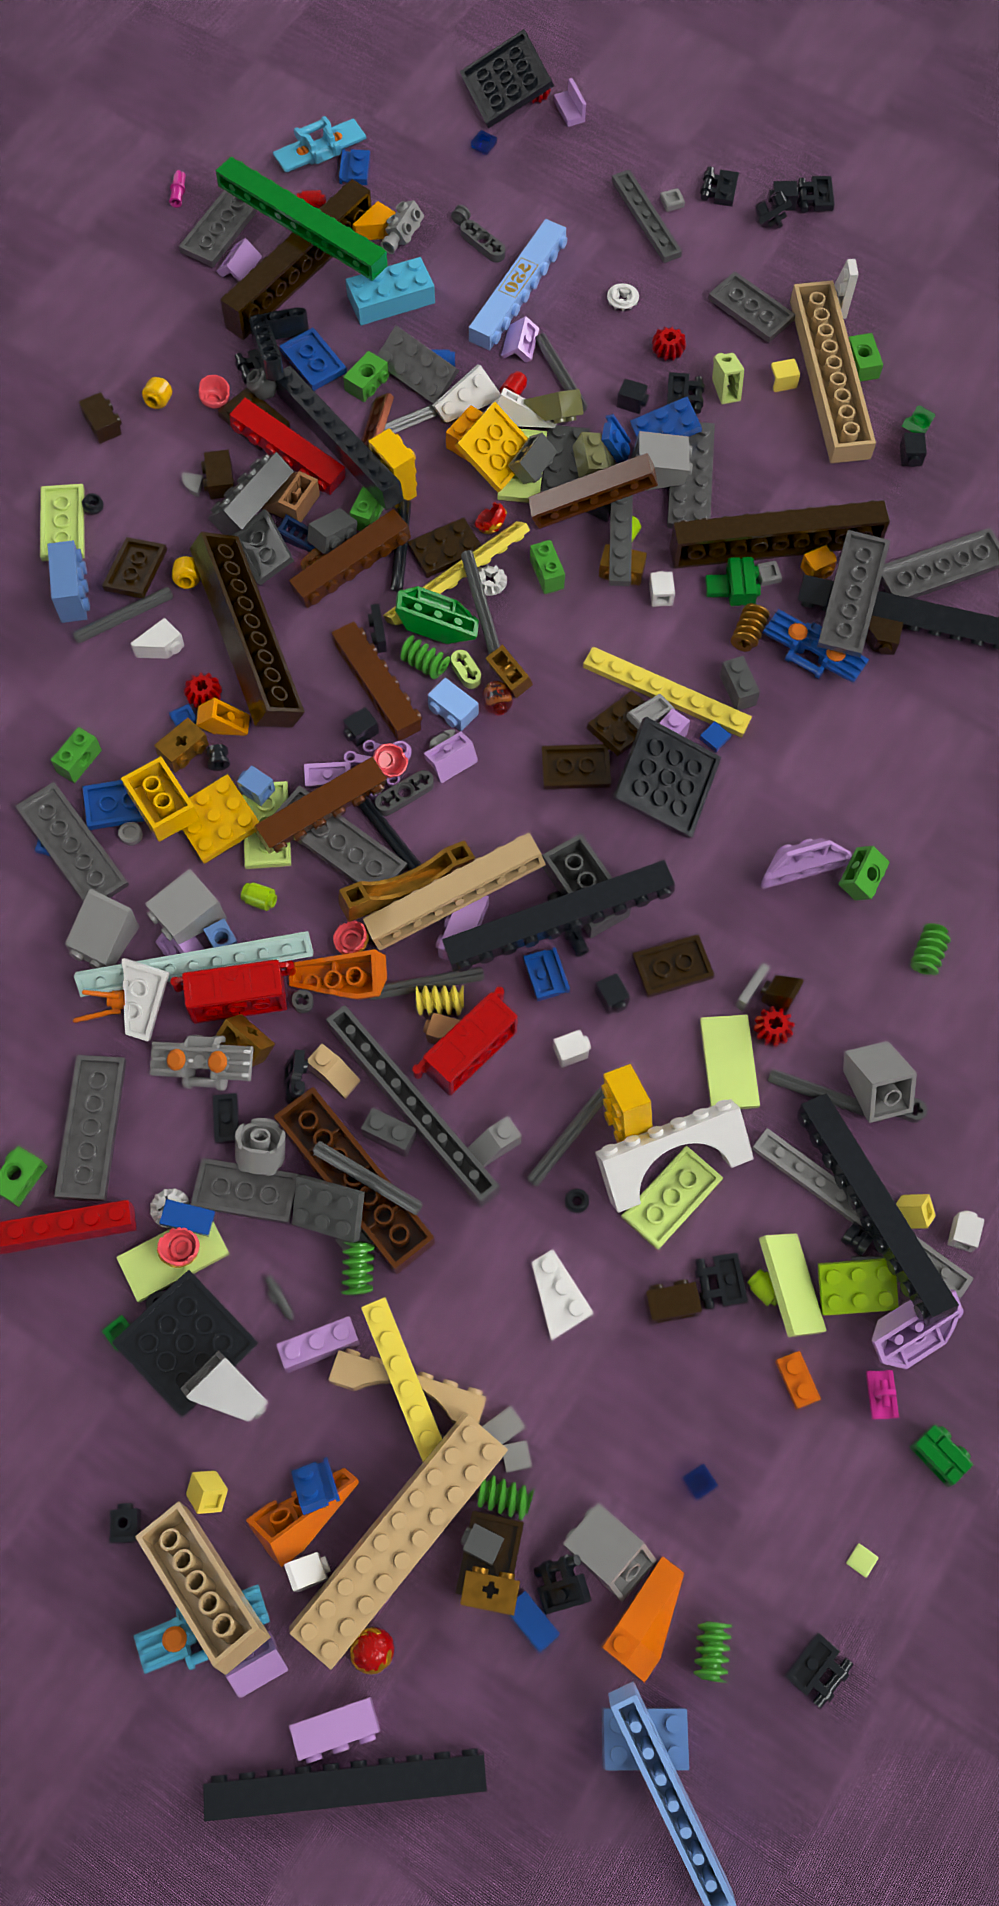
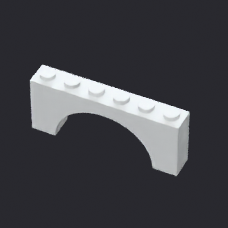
M731 1099L721 1100L714 1106L698 1109L691 1115L675 1118L663 1126L651 1127L645 1133L628 1136L622 1142L605 1145L601 1150L596 1151V1157L610 1203L619 1213L641 1204L640 1186L646 1171L659 1156L677 1146L692 1143L712 1146L719 1150L722 1159L731 1168L753 1160L740 1107Z

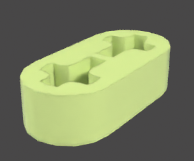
M457 650L451 655L452 669L466 688H477L481 683L479 668L467 651ZM460 658L461 661L464 660V665H465V666H463L460 661L457 662V659ZM467 672H469V674H470L472 677H475V680H472L471 678H468V673H467Z

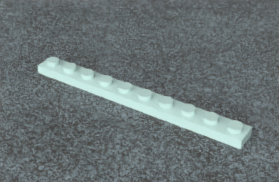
M306 931L135 962L170 972L167 982H170L171 978L182 977V974L185 972L276 959L279 962L312 957L313 948L309 932ZM122 964L75 972L74 978L80 997L90 996L83 995V990L101 992L123 990L124 973Z

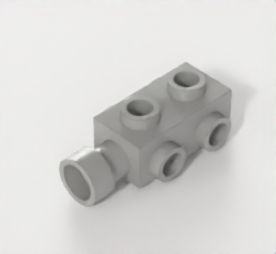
M414 200L400 202L396 206V214L387 219L388 226L385 230L388 236H385L380 244L387 251V254H393L398 245L409 243L415 230L420 227V222L424 215Z

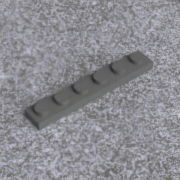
M626 170L612 175V183L663 263L680 258L682 250L631 171Z
M632 495L612 502L610 506L609 586L631 585Z

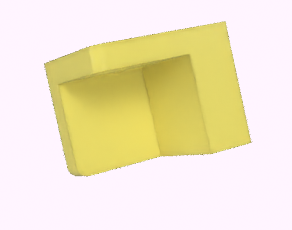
M795 359L773 362L771 369L775 377L774 392L797 388L800 372Z
M930 1194L902 1195L896 1202L911 1229L928 1228L936 1216Z
M217 1471L192 1472L186 1496L197 1514L222 1512L228 1488Z

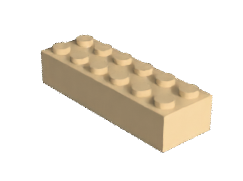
M178 1501L135 1536L213 1667L227 1675L271 1638L192 1512L181 1502Z

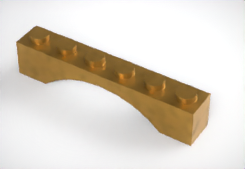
M463 840L444 848L425 863L401 875L380 881H359L339 889V906L348 922H351L374 911L381 910L393 901L408 896L414 890L431 884L434 880L452 873L457 868H462L473 862L475 856L466 841Z

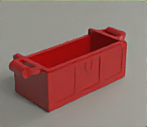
M276 959L185 972L182 974V977L171 978L170 983L175 992L184 990L185 1007L192 1022L196 1024L224 1020L239 1014L251 1016L286 1011L287 1001L284 976L295 975L296 968L291 960L279 962Z
M497 987L495 992H490L423 1055V1059L419 1064L413 1066V1077L421 1079L423 1074L426 1073L449 1096H452L517 1033L518 1015L503 1002L504 989Z

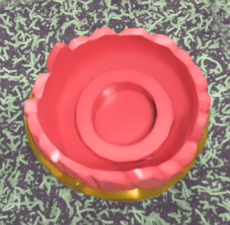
M356 920L347 921V923L340 925L333 935L335 948L341 954L363 951L369 941V931L366 925Z
M172 1228L159 1239L157 1247L158 1256L161 1261L170 1267L181 1268L187 1266L197 1257L200 1247L199 1239L196 1234L187 1228Z

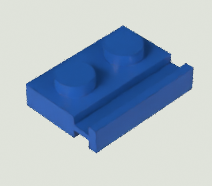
M342 149L339 184L353 179L361 185H367L370 150L351 149V152Z
M614 414L606 415L607 423H604L601 440L617 463L627 461L628 455H630L628 443H631V439Z
M556 947L548 951L543 950L523 956L537 1002L559 996L561 993L570 992Z
M327 1457L323 1458L324 1462L319 1464L313 1462L291 1471L303 1515L329 1505L328 1502L335 1499L336 1502L340 1501Z

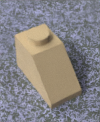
M323 1044L308 1058V1070L344 1099L360 1082V1079L345 1062Z

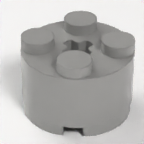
M255 1118L251 1120V1123L245 1126L243 1123L238 1127L235 1133V1159L238 1169L242 1172L271 1176L281 1167L285 1160V1131L279 1128V1124L276 1121L267 1118Z

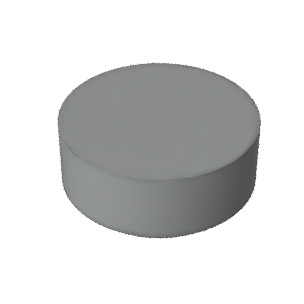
M135 822L124 823L118 830L122 843L129 846L139 843L143 836L140 826Z

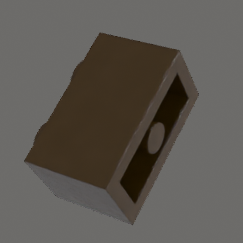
M99 392L78 401L82 415L99 444L122 435L120 426L123 425L118 413H113L114 408L109 398L105 399L102 393Z
M229 449L204 452L205 461H201L202 473L206 474V478L203 479L204 491H209L210 500L225 498V492L234 487Z
M688 1279L673 1282L674 1286L664 1287L663 1284L650 1286L649 1290L644 1294L650 1325L700 1316L702 1308L696 1282L689 1283Z

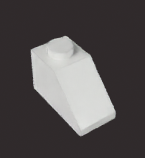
M165 618L130 643L137 658L168 659L173 654L179 653L185 646L181 633Z
M318 1552L284 1564L294 1592H301L328 1579L327 1573L331 1572L326 1556L321 1557Z

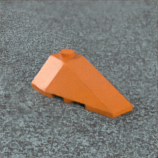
M374 949L294 962L296 974L293 976L289 975V986L356 1000L379 997L387 980L386 955Z
M346 1468L333 1473L340 1501L336 1502L335 1499L328 1502V1506L303 1515L297 1492L294 1491L291 1492V1498L280 1503L274 1500L246 1519L247 1524L264 1549L280 1567L292 1561L305 1550L358 1485V1479Z
M663 1556L600 1647L644 1683L661 1658L684 1576L683 1571Z

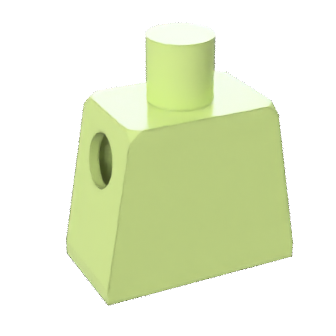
M734 353L716 354L713 358L712 380L721 405L741 401L744 378L743 366Z

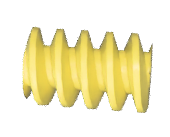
M433 985L431 992L428 991L427 986H424L422 992H419L416 986V1009L419 1016L423 1015L424 1009L427 1010L428 1015H432L434 1009L440 1015H442L443 1009H446L447 1015H451L453 1009H455L457 1015L461 1014L464 1008V985L461 986L460 992L457 991L455 985H452L450 992H448L445 985H443L441 992H438L436 985Z

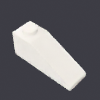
M503 388L496 403L517 426L556 427L557 424H554L553 420L544 421L524 404L525 398Z

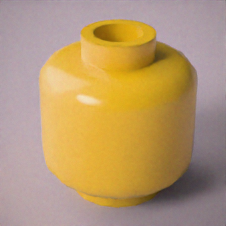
M152 377L143 388L142 397L146 405L153 409H160L167 405L173 391L167 380L160 377Z
M189 556L176 559L172 569V580L177 586L184 589L193 588L200 581V575L194 559Z

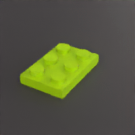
M885 1258L818 1263L821 1314L823 1316L893 1311L899 1307L897 1277L889 1271Z

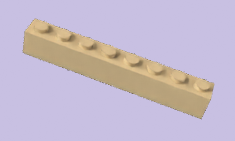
M527 833L504 846L497 847L494 851L483 857L476 858L473 862L462 868H457L452 873L434 880L431 884L414 890L408 896L393 901L381 910L372 912L369 916L363 918V921L373 942L381 951L546 864L531 834Z

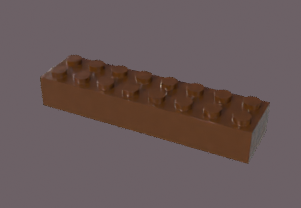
M314 1087L274 1115L279 1128L282 1131L284 1129L287 1138L321 1180L365 1192L361 1231L371 1244L375 1246L377 1252L396 1275L436 1244L435 1237L417 1215L412 1214L314 1155L313 1149L321 1141L391 1183Z

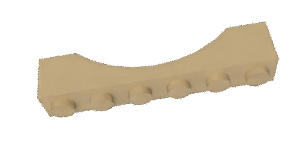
M346 1348L345 1352L338 1350L328 1380L332 1385L354 1392L368 1386L391 1384L382 1359L370 1356L368 1360L360 1357V1352ZM419 1372L417 1378L424 1394L438 1403L447 1413L452 1423H456L464 1412L478 1424L480 1423L486 1403V1397L482 1396L483 1391L468 1387L466 1391L457 1388L458 1383L444 1379L443 1383L433 1380V1375Z

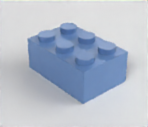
M74 540L47 544L51 598L61 623L88 620L87 611H90V603L85 593L89 592L87 580L84 579V575L87 574V567L82 559L81 549L76 548Z
M683 1707L647 1708L675 1770H689L687 1709ZM601 1708L603 1769L640 1770L612 1709Z

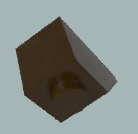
M871 616L865 639L866 643L872 651L894 656L899 646L903 622Z
M775 975L773 980H767L760 992L764 994L761 1002L769 1007L774 1006L776 1011L783 1008V1015H786L805 980Z

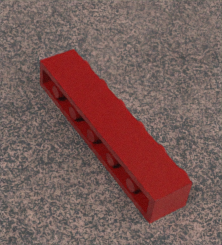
M244 398L229 414L230 426L236 433H241L247 437L253 445L260 446L268 455L277 452L294 471H301L318 479L319 491L331 495L345 479V466L247 398Z
M129 1200L2 1221L0 1222V1254L137 1231L134 1206Z

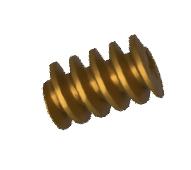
M746 604L734 629L730 641L731 644L743 652H749L753 647L758 646V640L761 638V633L770 615L769 611L760 605Z

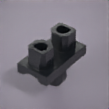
M779 190L771 195L774 206L768 209L764 200L754 205L757 223L763 224L768 221L769 227L775 224L778 228L783 226L781 220L785 219L787 215L785 212H781L791 207L792 203Z

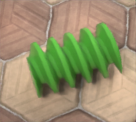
M411 635L403 645L401 660L408 662L410 666H415L419 671L422 670L425 675H430L432 679H437L447 669L450 657L447 656L442 660L443 652H439L435 656L436 648L433 647L428 651L429 644L425 643L421 647L422 640L418 639L413 643L415 636Z
M935 923L924 925L917 948L914 951V956L911 959L910 967L914 971L931 976L939 974L937 968L942 966L940 960L945 958L943 952L947 951L948 946L946 944H949L951 938L946 935L949 931L945 926Z
M344 1241L343 1243L349 1245L350 1248L343 1250L342 1253L350 1256V1258L342 1261V1264L349 1266V1269L342 1271V1274L349 1276V1279L342 1281V1284L349 1286V1289L342 1291L341 1294L363 1295L373 1291V1286L368 1284V1282L373 1281L374 1276L367 1272L374 1270V1266L367 1262L374 1260V1255L367 1252L374 1250L375 1246L365 1241H357L355 1243Z
M493 1475L488 1482L485 1478L480 1485L477 1496L478 1507L481 1508L487 1501L489 1511H492L497 1504L499 1514H502L508 1508L509 1517H512L518 1511L519 1520H523L529 1512L535 1488H532L529 1494H527L526 1485H522L519 1491H517L516 1482H512L506 1488V1479L503 1478L497 1485L496 1476Z
M706 1621L697 1625V1628L705 1632V1634L696 1636V1640L704 1645L695 1648V1651L703 1656L694 1660V1663L701 1666V1669L693 1671V1675L702 1680L727 1683L720 1676L728 1674V1670L723 1668L721 1664L729 1662V1658L722 1655V1652L730 1651V1647L724 1644L723 1641L731 1639V1635L724 1632V1629L732 1627L731 1624Z

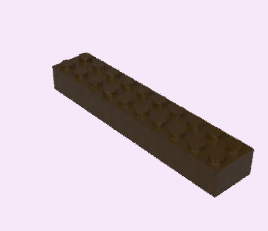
M351 179L319 209L353 230V223L371 208L370 190ZM292 232L284 242L279 244L272 253L266 256L261 263L253 268L241 281H238L220 299L225 328L242 340H245L251 334L249 323L251 316L276 311L333 257Z
M871 500L861 503L851 502L842 505L807 507L795 510L787 509L777 512L767 511L758 514L723 516L711 519L682 520L673 524L669 549L673 569L725 564L729 558L740 557V559L742 557H753L754 560L799 556L827 545L830 551L836 552L842 551L848 530L884 539L890 519L885 500Z
M200 532L190 547V551L254 725L258 727L293 728L303 716L305 710L238 536Z

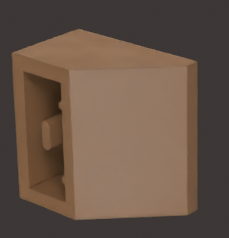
M301 471L292 473L264 504L262 509L283 519L287 514L302 522L320 496L318 479Z

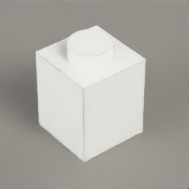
M658 571L650 574L649 591L652 607L673 606L675 589L672 572Z
M581 1030L553 1039V1049L561 1068L588 1058L591 1045L588 1037L583 1036Z
M971 1211L959 1212L953 1218L947 1245L973 1252L978 1248L984 1219L977 1217L978 1215Z

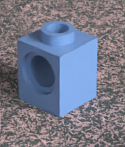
M252 765L247 771L245 770L240 774L237 781L240 792L260 806L275 791L273 779Z
M225 919L203 929L212 948L237 944V940ZM222 938L228 939L224 944L217 943Z

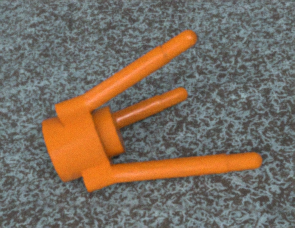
M83 990V995L106 997L107 1007H112V1009L73 1019V1022L77 1023L111 1014H121V1009H124L125 1005L124 990L112 992Z

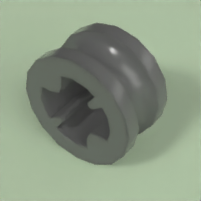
M457 205L451 214L452 220L460 226L463 221H467L471 217L469 209L464 205Z
M298 990L292 996V1004L297 1012L307 1013L313 1008L314 1000L309 991ZM301 997L302 999H307V1005L299 1004L298 999Z

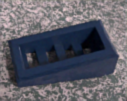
M286 514L278 527L284 542L314 554L317 548L308 544V526ZM288 527L291 528L289 533L286 531ZM295 531L299 532L297 537L293 535ZM303 534L307 535L304 541L301 540Z

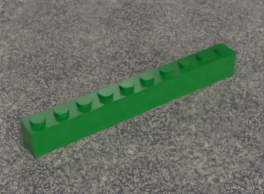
M230 157L215 170L217 183L220 188L371 281L388 266L387 251L383 247L369 241L366 237L361 236L350 227H346L335 218L323 213L319 208H315L304 199L295 196L289 190L277 185L273 180L264 177L258 171L246 166L243 162Z

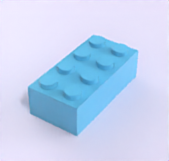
M421 257L387 266L373 281L362 274L346 279L347 297L360 326L435 303V286Z

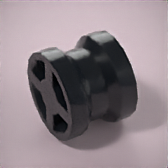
M215 744L206 749V756L209 758L207 764L210 770L221 771L230 766V760L227 758L229 753L227 746Z

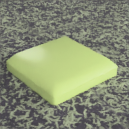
M858 1543L846 1564L867 1578L879 1558Z

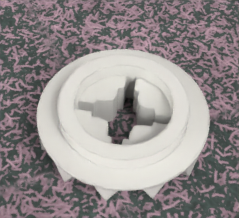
M621 283L609 289L607 299L609 305L614 306L615 310L621 308L622 311L625 309L631 310L633 306H637L639 293L635 287Z
M488 564L483 568H478L485 595H496L504 590L507 584V576L504 574L503 569L500 570L497 565L492 567ZM486 576L494 577V582L486 581Z
M173 1188L164 1189L159 1194H155V1198L150 1203V1214L158 1225H160L159 1222L166 1199L190 1205V1201L184 1192Z

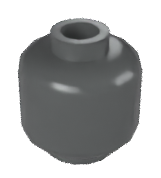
M262 368L253 369L247 376V388L257 398L266 400L276 394V382L267 380Z

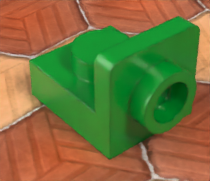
M918 405L912 416L905 419L902 427L913 433H926L936 415Z

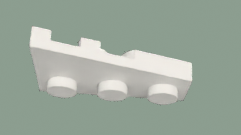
M847 259L834 284L843 319L847 318L858 278L856 259Z
M477 364L432 406L441 419L447 423L459 418L470 405L480 409L496 402L500 392L482 366Z
M123 958L125 1034L149 1041L170 972Z
M553 1249L532 1262L552 1342L591 1317L594 1312Z

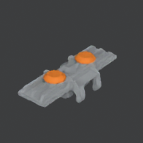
M202 1035L187 1036L184 1043L152 1042L150 1075L183 1077L182 1084L186 1089H191L192 1087H211L223 1091L227 1087L228 1080L251 1081L253 1046L220 1045L221 1042L224 1043L226 1041V1037H203ZM196 1069H210V1078L195 1077Z

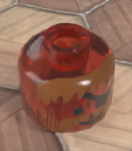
M492 681L484 688L482 696L488 712L495 713V715H503L512 707L511 691L505 683Z

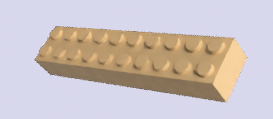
M832 280L794 284L790 304L792 312L796 314L794 320L830 463L871 459L876 441L834 282Z
M464 1412L289 1626V1634L332 1670L506 1454L508 1449Z

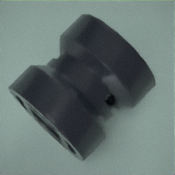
M854 1221L840 1242L846 1246L850 1245L854 1248L855 1253L862 1256L873 1241V1238L869 1232L863 1231L861 1225Z

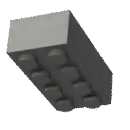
M277 452L271 455L265 454L261 459L257 458L249 466L251 470L248 473H243L237 479L239 484L235 488L231 487L224 494L225 499L222 502L218 501L210 509L212 513L208 519L222 534L231 535L242 530L294 472Z
M582 833L542 855L546 864L542 868L556 889L560 891L561 896L612 878ZM631 908L622 915L615 916L613 914L608 916L600 923H588L583 926V929L591 939L628 918Z

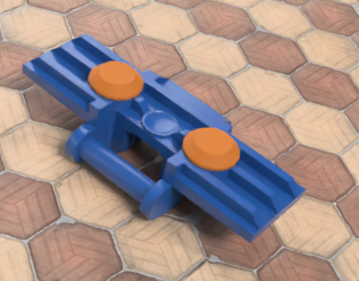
M779 609L763 630V633L790 648L785 661H792L815 674L817 679H820L825 670L828 669L852 683L856 681L868 663V658L863 655L856 657L817 647L822 626L815 622L812 624L807 622L805 624ZM808 649L819 656L818 663L821 666L819 667L795 653L803 654Z

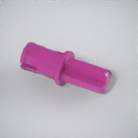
M180 170L176 171L173 183L170 185L171 195L169 203L175 208L182 205V197L186 190L184 186L186 175Z

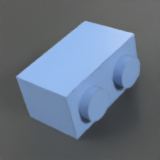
M444 678L428 694L429 709L434 714L442 716L449 726L456 727L460 731L479 714V703L447 678Z

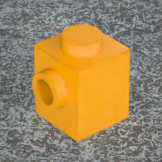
M825 545L804 554L800 567L806 575L826 579L833 574L837 559L835 554Z

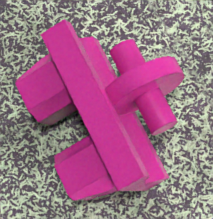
M893 1370L867 1371L866 1379L871 1419H898L899 1413Z

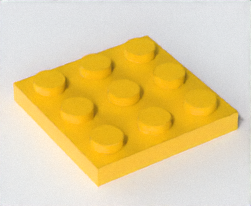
M494 402L454 446L497 492H500L514 477L515 474L508 465L528 440V437L501 407Z
M228 774L189 797L195 807L199 820L182 830L204 864L255 833L254 827L259 823V820Z

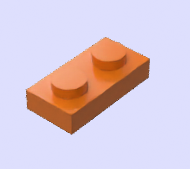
M800 1351L775 1361L796 1410L821 1400Z

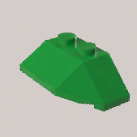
M419 586L398 591L395 611L408 631L445 644L475 640L477 638L479 619L472 616L459 601Z

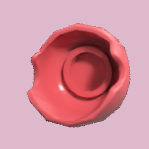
M215 374L207 375L201 379L199 399L203 405L212 409H218L228 403L230 386L223 377Z
M387 743L380 745L374 750L373 758L386 778L398 777L406 771L408 758L404 755L401 747Z

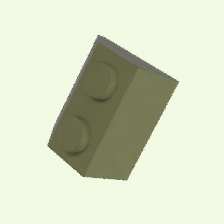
M580 389L560 391L524 399L526 406L544 421L553 420L554 424L577 420L576 416L584 414Z
M581 432L572 446L579 478L615 465L614 457L601 440V433Z

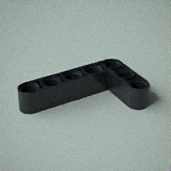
M302 307L257 314L249 318L252 340L265 377L269 381H277L284 377L281 354L276 339L298 336L309 330L307 310Z

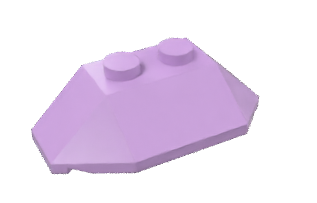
M811 838L806 839L794 846L790 844L784 845L777 850L760 886L762 889L848 866L852 857L851 852L831 840L823 838L815 840Z
M950 1289L959 1304L955 1312L929 1326H926L924 1321L917 1317L911 1300L877 1321L872 1337V1343L880 1362L908 1369L945 1345L956 1327L958 1318H961L964 1313L956 1291Z

